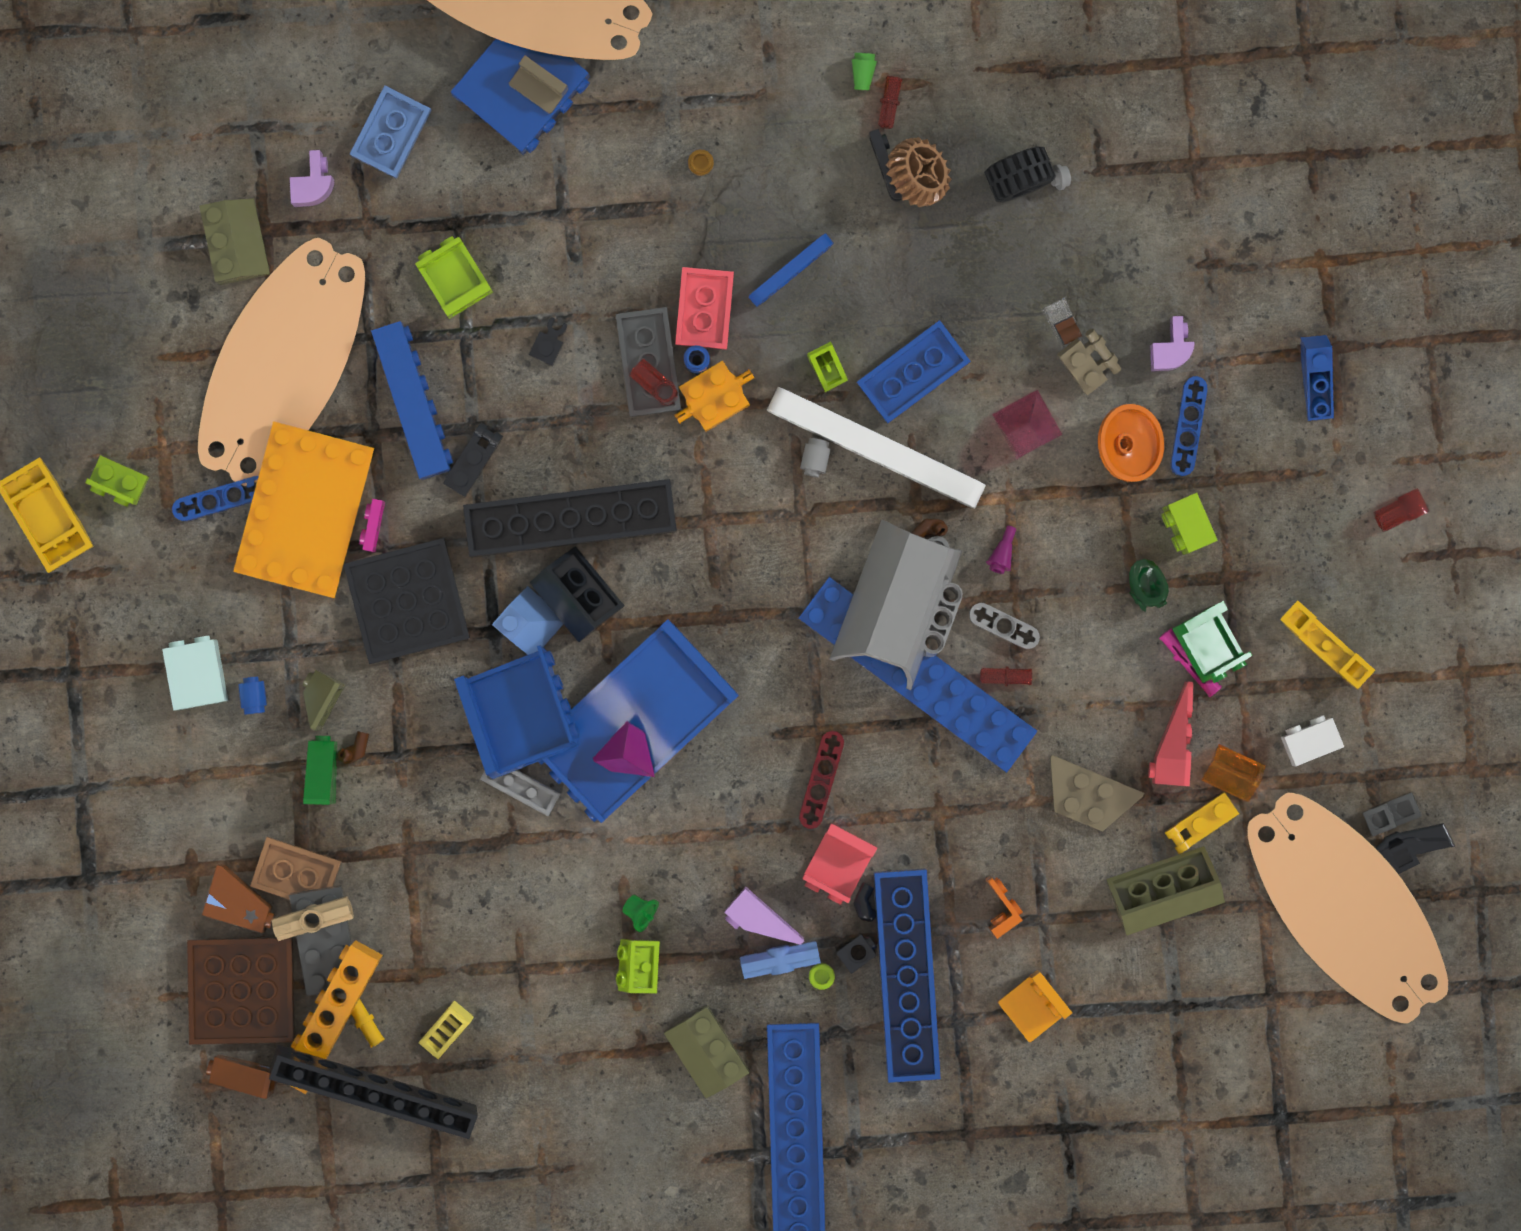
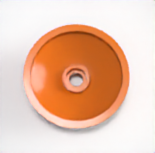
M1136 404L1120 405L1112 409L1101 423L1098 432V450L1104 466L1114 477L1126 482L1142 481L1150 477L1161 463L1164 454V436L1158 420L1148 409Z

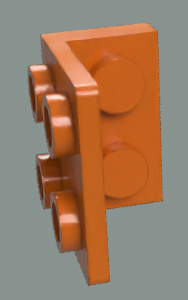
M988 876L985 878L1009 912L1006 915L1001 912L990 920L992 925L988 928L998 939L1023 921L1019 916L1023 911L1015 900H1008L1004 894L1008 890L1001 880Z

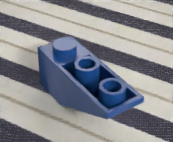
M1327 335L1301 337V365L1307 420L1334 418L1332 345Z

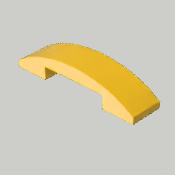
M1297 600L1280 620L1321 660L1358 690L1375 669L1357 653L1348 648Z

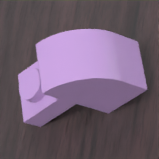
M320 150L309 151V177H290L291 204L294 207L320 204L329 197L333 190L334 178L331 175L324 176V173L328 172L327 157H323Z
M1173 316L1170 319L1171 343H1152L1150 345L1151 371L1174 370L1183 365L1192 355L1194 342H1184V338H1188V324L1183 323V316Z

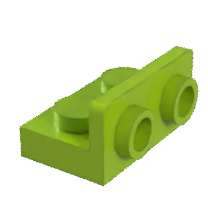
M100 455L90 479L87 478L85 483L91 485L90 491L103 497L105 493H109L115 496L114 502L128 507L129 503L137 505L149 477Z
M621 939L617 950L619 971L616 974V984L618 991L626 993H657L660 941Z

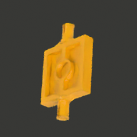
M722 360L679 386L686 400L687 407L674 414L679 424L693 416L700 422L705 432L750 406L743 394L742 385L755 378L749 369L736 377L728 370Z

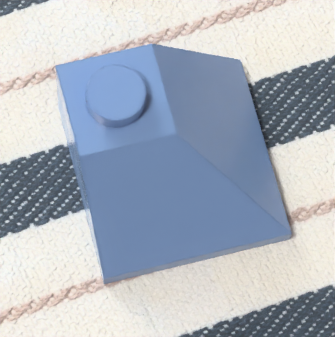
M527 586L492 625L529 655L538 651L537 646L541 645L544 647L562 627L563 623L547 603Z

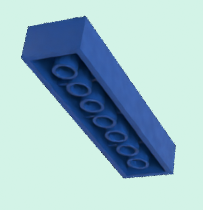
M924 868L874 872L888 1083L941 1079L927 870Z

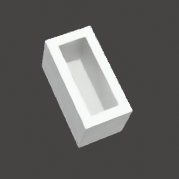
M1322 715L1310 720V726L1301 729V726L1297 725L1285 730L1287 735L1282 736L1281 739L1292 766L1301 765L1344 747L1333 718L1325 719V716Z

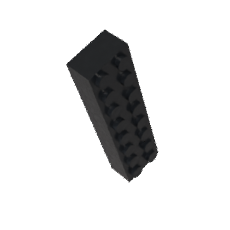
M670 479L463 505L469 557L471 558L677 532Z

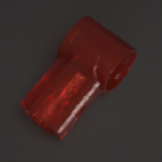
M644 358L638 362L629 374L633 380L650 393L660 404L668 406L677 400L678 390L674 383L668 380ZM664 386H669L673 390L671 397L668 399L659 397V391Z
M1418 488L1398 497L1397 501L1373 512L1382 532L1429 512Z

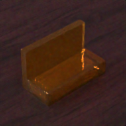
M1218 744L1211 764L1202 777V781L1249 802L1261 783L1266 766Z

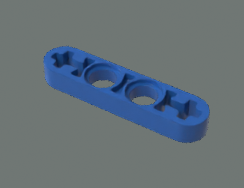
M826 233L823 234L758 287L748 298L756 307L760 306L825 253L834 242Z
M1198 376L1189 378L1184 383L1170 461L1172 472L1180 477L1189 475L1195 467L1207 396V383ZM1194 381L1198 382V387L1202 388V391L1197 392L1195 400H1201L1200 404L1185 402L1186 398H1192L1193 392L1188 389V386L1193 385ZM1187 407L1197 409L1198 417L1196 420L1188 421L1184 417V410ZM1183 432H1189L1194 437V442L1189 447L1183 446L1180 443V435ZM1177 448L1182 451H1192V456L1186 454L1185 463L1189 464V468H1185L1183 472L1180 471L1179 466H1176V462L1182 459V453H1177Z
M253 476L179 498L173 503L172 513L178 520L186 522L252 503L255 491L249 492L251 498L247 499L246 490L241 484L247 483L248 489L256 486L254 481L258 480L259 476ZM231 488H238L241 491L239 501L231 502L227 498V493ZM207 495H213L216 498V506L211 510L205 509L202 503ZM197 498V506L201 513L197 514V509L189 510L186 517L184 514L178 513V509L182 508V503L192 506L195 505L193 499Z

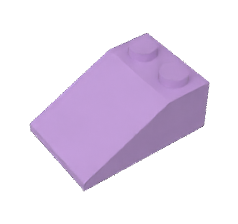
M746 886L725 909L724 913L727 914L725 920L735 929H738L740 926L750 932L799 945L804 942L803 936Z

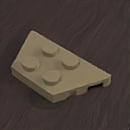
M1054 755L1050 756L1054 812L1103 832L1144 795L1139 790Z

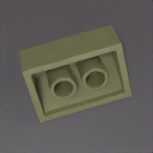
M254 198L223 200L199 206L216 283L224 285L270 275Z
M708 1005L664 1032L705 1098L722 1091L749 1074V1068Z

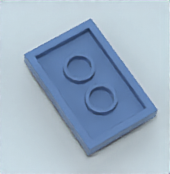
M384 85L350 152V156L397 179L432 111L431 108Z

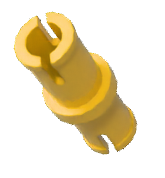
M359 999L351 1015L356 1021L354 1025L357 1029L360 1028L370 1048L384 1041L385 1038L373 1021L375 1019L372 1014L369 1015Z

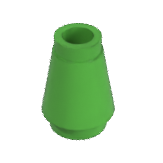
M854 54V59H852L854 89L870 90L877 64L875 54Z

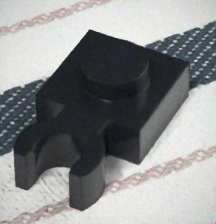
M553 317L547 323L548 333L539 332L529 353V356L552 367L564 344L557 339L567 330L566 323H563L560 330H554L553 323L555 318Z

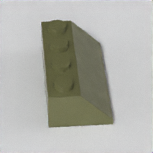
M1205 846L1106 879L1126 936L1225 903L1221 882Z

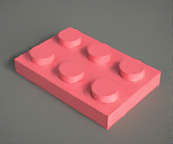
M682 267L675 345L688 347L698 345L704 348L727 350L734 272Z

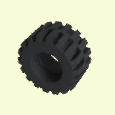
M1032 147L1017 152L992 164L984 172L996 202H1006L1029 194L1051 183L1056 177L1045 147Z

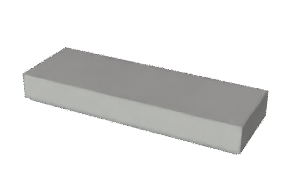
M519 770L495 779L487 776L484 771L480 778L485 783L546 816L550 815L561 793Z

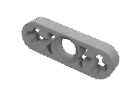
M985 603L975 604L969 611V619L974 625L1023 649L1034 648L1039 642L1040 635L1036 628ZM985 608V614L993 617V612L998 614L992 623V629L987 627L990 621L982 619L978 622L976 620L975 610ZM1002 618L1008 619L1012 624L1010 632L1006 634L1000 633L997 629V623ZM1016 624L1021 625L1019 631L1027 633L1028 630L1032 631L1031 636L1035 638L1034 642L1024 644V639L1019 635L1015 636V640L1010 638L1016 630Z

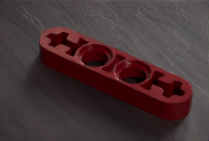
M836 731L826 732L821 738L800 810V822L808 829L817 828L822 822L844 747V739ZM832 735H836V740L840 742L839 747L834 746L832 754H837L836 760L829 756L820 755L822 750L828 751L829 745L825 743V739L831 738ZM829 760L832 763L833 770L830 774L823 775L818 771L820 761ZM814 785H822L825 788L826 794L820 800L814 799L810 794L811 788ZM807 800L815 804H823L821 810L816 807L815 815L818 817V820L813 821L811 825L807 824L806 818H803L804 813H809L811 810V805L806 806Z

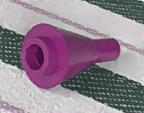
M1006 526L1002 540L986 561L990 566L989 569L995 573L1004 574L1005 571H1011L1012 541L1016 532L1015 527Z

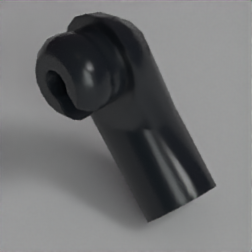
M864 882L853 904L858 917L862 921L872 922L876 918V911L871 908L868 900L874 887Z

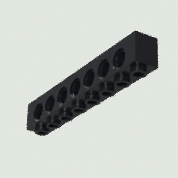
M277 1045L269 1068L270 1080L466 1139H470L478 1117L475 1104Z

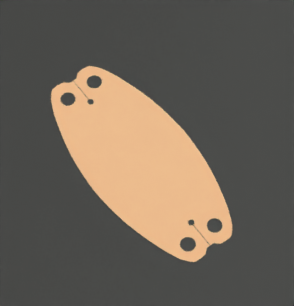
M427 0L456 20L503 42L543 53L584 59L618 60L636 55L640 46L638 32L648 26L652 17V12L644 0ZM630 5L637 7L639 10L638 18L635 20L625 18L623 15L625 7ZM611 19L612 23L606 24L605 20ZM616 35H622L627 40V46L624 49L617 50L611 46V39Z
M314 238L305 242L291 253L255 292L229 332L210 378L198 436V454L203 466L214 471L219 469L226 470L235 482L259 476L273 421L305 430L310 429L335 390L355 339L365 287V270L362 259L350 253L341 255L333 251L332 245L321 238ZM313 250H317L323 255L322 263L315 267L307 262V255ZM344 266L351 267L355 272V276L350 282H343L338 276L339 270ZM325 278L326 284L321 285L319 283L320 279ZM240 438L244 440L242 445L237 443V440ZM214 441L221 442L225 448L224 454L217 458L212 457L208 451L209 445ZM246 457L253 458L256 462V469L249 474L244 473L240 468L242 459Z
M1286 793L1276 801L1275 809L1268 814L1261 813L1249 821V845L1258 872L1272 903L1299 945L1336 983L1377 1013L1400 1023L1413 1021L1420 1014V1008L1428 1002L1436 1003L1447 995L1448 977L1445 965L1422 910L1398 873L1362 835L1320 804L1295 793ZM1293 804H1297L1303 809V816L1297 821H1293L1287 816V809ZM1269 826L1274 830L1275 836L1272 841L1263 842L1259 839L1258 832L1261 827ZM1289 834L1295 835V839L1293 841L1289 840ZM1432 974L1437 978L1438 984L1435 989L1425 990L1422 987L1421 979L1424 975ZM1402 976H1406L1407 981L1402 982L1400 978ZM1397 996H1404L1409 1001L1408 1008L1403 1012L1396 1011L1392 1006V1001Z

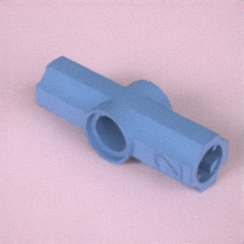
M816 941L794 946H777L766 949L765 952L740 957L744 979L766 974L778 975L794 971L795 968L821 963Z

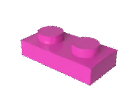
M372 499L371 504L367 503L364 517L368 519L367 529H362L359 544L363 545L362 550L376 552L385 502L382 500Z

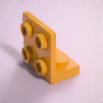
M1036 970L998 1001V1004L1028 1042H1032L1059 1019H1066L1072 1014V1011L1039 970Z

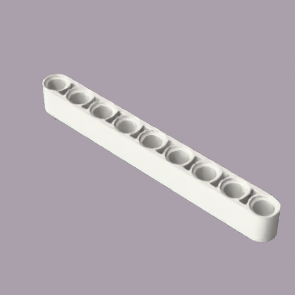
M777 387L767 408L768 412L970 508H976L986 485L783 388Z

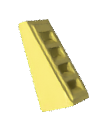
M453 1001L418 1043L435 1058L439 1059L474 1017L460 1004ZM446 1020L457 1030L454 1032L443 1022ZM439 1028L444 1034H446L449 1037V1039L447 1040L446 1038H444L436 1030ZM431 1036L434 1037L443 1046L441 1048L438 1047L429 1038Z

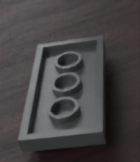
M667 307L616 314L630 417L680 411L681 405Z
M342 885L289 894L292 912L305 909L309 905H319L344 897ZM309 913L306 915L309 923L316 924L319 922V917L316 914ZM348 920L320 928L319 931L314 933L307 932L296 936L307 996L319 994L322 989L327 990L330 982L327 981L329 974L334 967L339 968L343 961L339 959L342 950L346 944L348 946L352 945ZM347 966L348 974L357 977L356 968ZM336 988L335 991H342V989Z

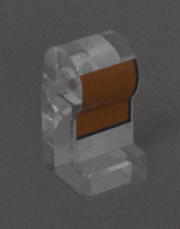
M1066 298L1050 304L1042 310L1063 349L1075 339H1079L1082 343L1084 342Z

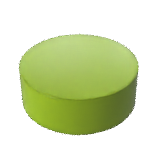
M819 963L810 969L809 980L813 987L823 990L833 984L835 974L831 966L826 963Z

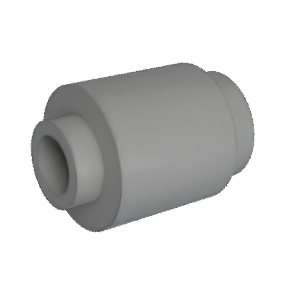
M809 438L808 444H805L800 466L801 469L805 470V475L819 477L820 473H826L831 450L828 448V441Z

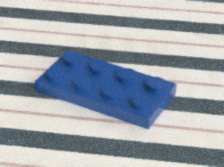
M939 320L857 381V384L888 424L971 361Z

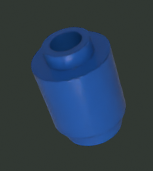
M692 346L684 354V363L690 372L695 374L703 373L709 367L710 356L704 347ZM695 356L702 358L700 365L692 363V359Z
M258 676L243 678V683L238 684L241 709L244 708V715L265 712L267 701L264 681H259Z

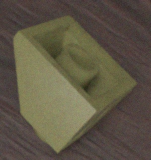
M315 670L314 673L309 672L302 686L306 687L303 695L310 728L318 731L322 730L346 685L319 670Z

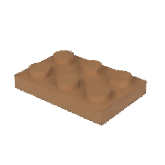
M266 837L250 887L290 900V893L334 886L342 861Z

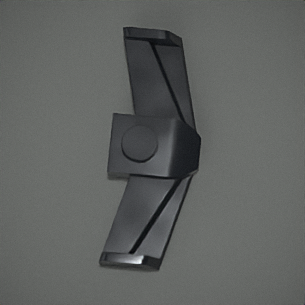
M1444 823L1401 833L1396 831L1384 837L1383 842L1375 849L1400 874L1420 864L1416 856L1417 854L1455 847V844Z

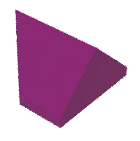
M628 721L593 757L594 762L611 772L655 777L646 735L643 730Z

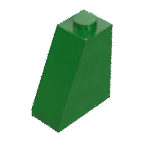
M315 736V741H308L303 804H335L337 741H331V736Z

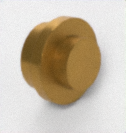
M696 150L689 156L688 166L695 175L704 176L713 169L714 160L708 151Z

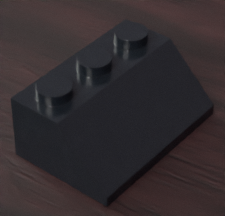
M576 546L544 568L530 582L578 642H581L625 606Z

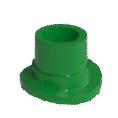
M632 895L626 901L622 912L632 919L634 929L642 932L654 919L653 916L658 909L659 902L655 899L650 901L643 900L637 895Z

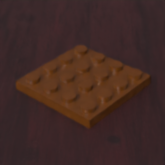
M293 937L278 941L277 938L187 940L189 1045L285 1043L294 1041Z

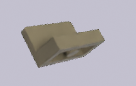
M524 55L519 62L520 68L509 82V85L541 109L551 114L569 90L568 86Z

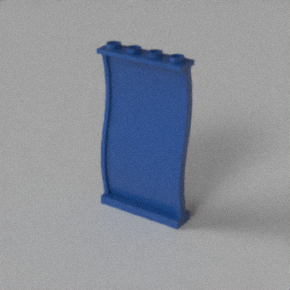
M668 619L571 709L572 713H569L571 723L575 722L580 733V737H577L579 746L538 761V763L541 765L546 763L551 769L549 772L551 777L558 784L563 782L569 788L567 794L576 803L581 801L587 807L584 811L593 822L599 820L602 823L651 778L649 776L611 772L593 760V757L626 721L645 733L655 774L732 703L739 694Z

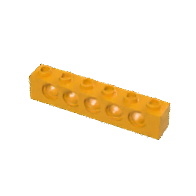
M357 940L351 946L346 944L339 956V959L343 961L339 968L334 967L329 974L327 981L330 982V985L326 991L322 989L315 1000V1003L318 1004L317 1009L314 1013L309 1012L303 1023L306 1029L302 1035L297 1034L291 1048L327 1059L383 956L382 954ZM347 966L355 967L358 970V976H350L347 972ZM336 988L345 991V999H340L336 996ZM323 1011H330L334 1016V1021L326 1020L323 1017ZM311 1033L319 1034L322 1038V1043H315L311 1039ZM293 1087V1088L299 1090L300 1092H302V1093H304V1094H306V1093L308 1092V1091H306V1090H303V1089H300V1088H297V1087Z

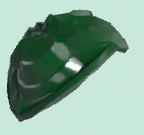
M1142 559L1136 561L1129 573L1130 595L1144 612H1146L1147 606L1163 607L1167 604L1166 599L1169 593L1168 583L1164 574L1151 560Z

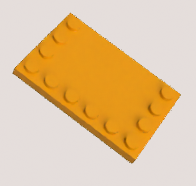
M273 421L233 572L335 598L374 448Z

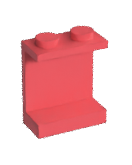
M831 823L802 877L806 881L804 886L817 893L820 889L828 892L827 898L840 905L843 901L849 903L850 897L871 857L874 856L877 847Z

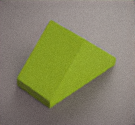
M831 342L807 353V358L825 392L848 381Z

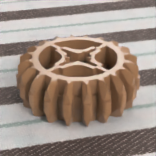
M920 137L906 139L897 144L888 155L889 161L886 166L890 169L887 173L892 178L890 184L895 185V193H901L902 201L908 200L910 206H931L941 200L950 189L948 184L952 179L948 176L951 170L946 167L948 160H943L941 156L943 151L938 152L936 144L930 145L928 139L921 140Z

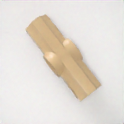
M348 896L319 905H309L305 909L272 918L271 921L275 937L278 941L307 932H317L320 928L353 919L354 915ZM309 913L316 914L319 917V922L316 924L309 923L306 915Z

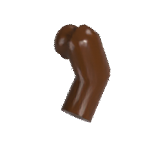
M924 519L911 533L923 538L926 535L941 537L946 535L948 527L943 520Z
M357 731L354 744L338 751V760L344 764H352L363 758L369 734Z

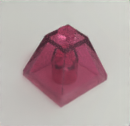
M1038 390L992 414L1017 460L1062 435Z

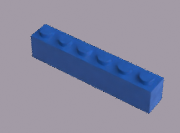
M399 321L371 330L419 479L424 480L451 471L449 464L453 463L449 448L444 450L441 440L445 439L441 424L436 425L433 415L437 414L433 399L428 401L425 392L429 390L428 382L425 375L420 376L417 366L421 365L417 350L412 351L409 342L413 341L409 326L404 327L403 323Z

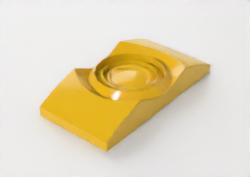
M40 457L0 481L2 497L48 573L94 547L81 521L66 500L59 484Z

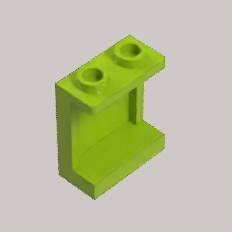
M453 236L441 242V248L433 253L431 250H428L418 257L419 261L415 263L449 319L493 293L460 237L454 239Z

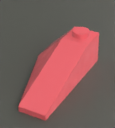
M1193 682L1184 683L1154 756V763H1149L1148 776L1153 778L1152 783L1190 786L1191 752H1189V749H1186V746L1190 744L1192 738L1191 723H1188V718L1192 717Z

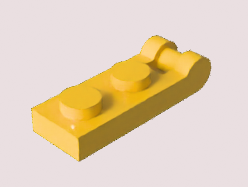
M1223 792L1164 833L1168 839L1173 840L1176 845V851L1178 854H1181L1236 817L1239 813L1226 793ZM1185 828L1190 834V837L1186 840L1180 834Z

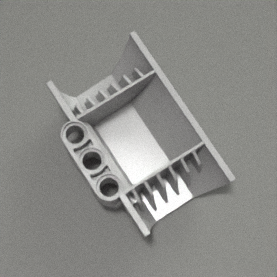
M881 520L830 660L835 661L845 657L866 655L903 669L907 677L906 689L912 690L923 657H934L942 651L958 611L963 593L960 586L956 583H951L963 550L943 546L912 534L885 520ZM944 590H951L955 594L954 602H948L944 599ZM936 614L945 616L947 620L945 626L936 624L934 620ZM927 638H933L937 641L938 648L936 650L927 648L925 644Z

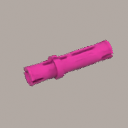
M1172 627L1160 636L1159 639L1173 653V659L1175 661L1178 660L1193 679L1207 693L1208 697L1213 696L1221 689L1222 686L1218 682L1213 683L1212 679L1204 683L1201 682Z

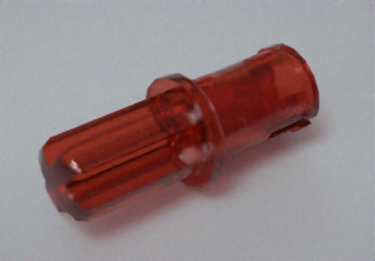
M886 77L884 95L880 99L882 106L878 123L879 127L884 129L893 128L897 106H900L898 98L902 79L899 77Z
M1005 666V669L982 668L980 671L981 683L1005 684V686H1008V684L1031 685L1032 669H1009V666Z

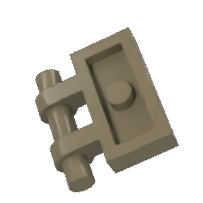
M1090 329L1085 333L1089 339L1086 344L1083 345L1079 339H1075L1057 354L1087 396L1108 380L1103 373L1105 369L1109 368L1113 374H1117L1121 370L1117 363L1118 358L1113 352L1110 353L1105 346L1106 341L1094 329ZM1094 351H1097L1101 356V359L1097 362L1090 355Z

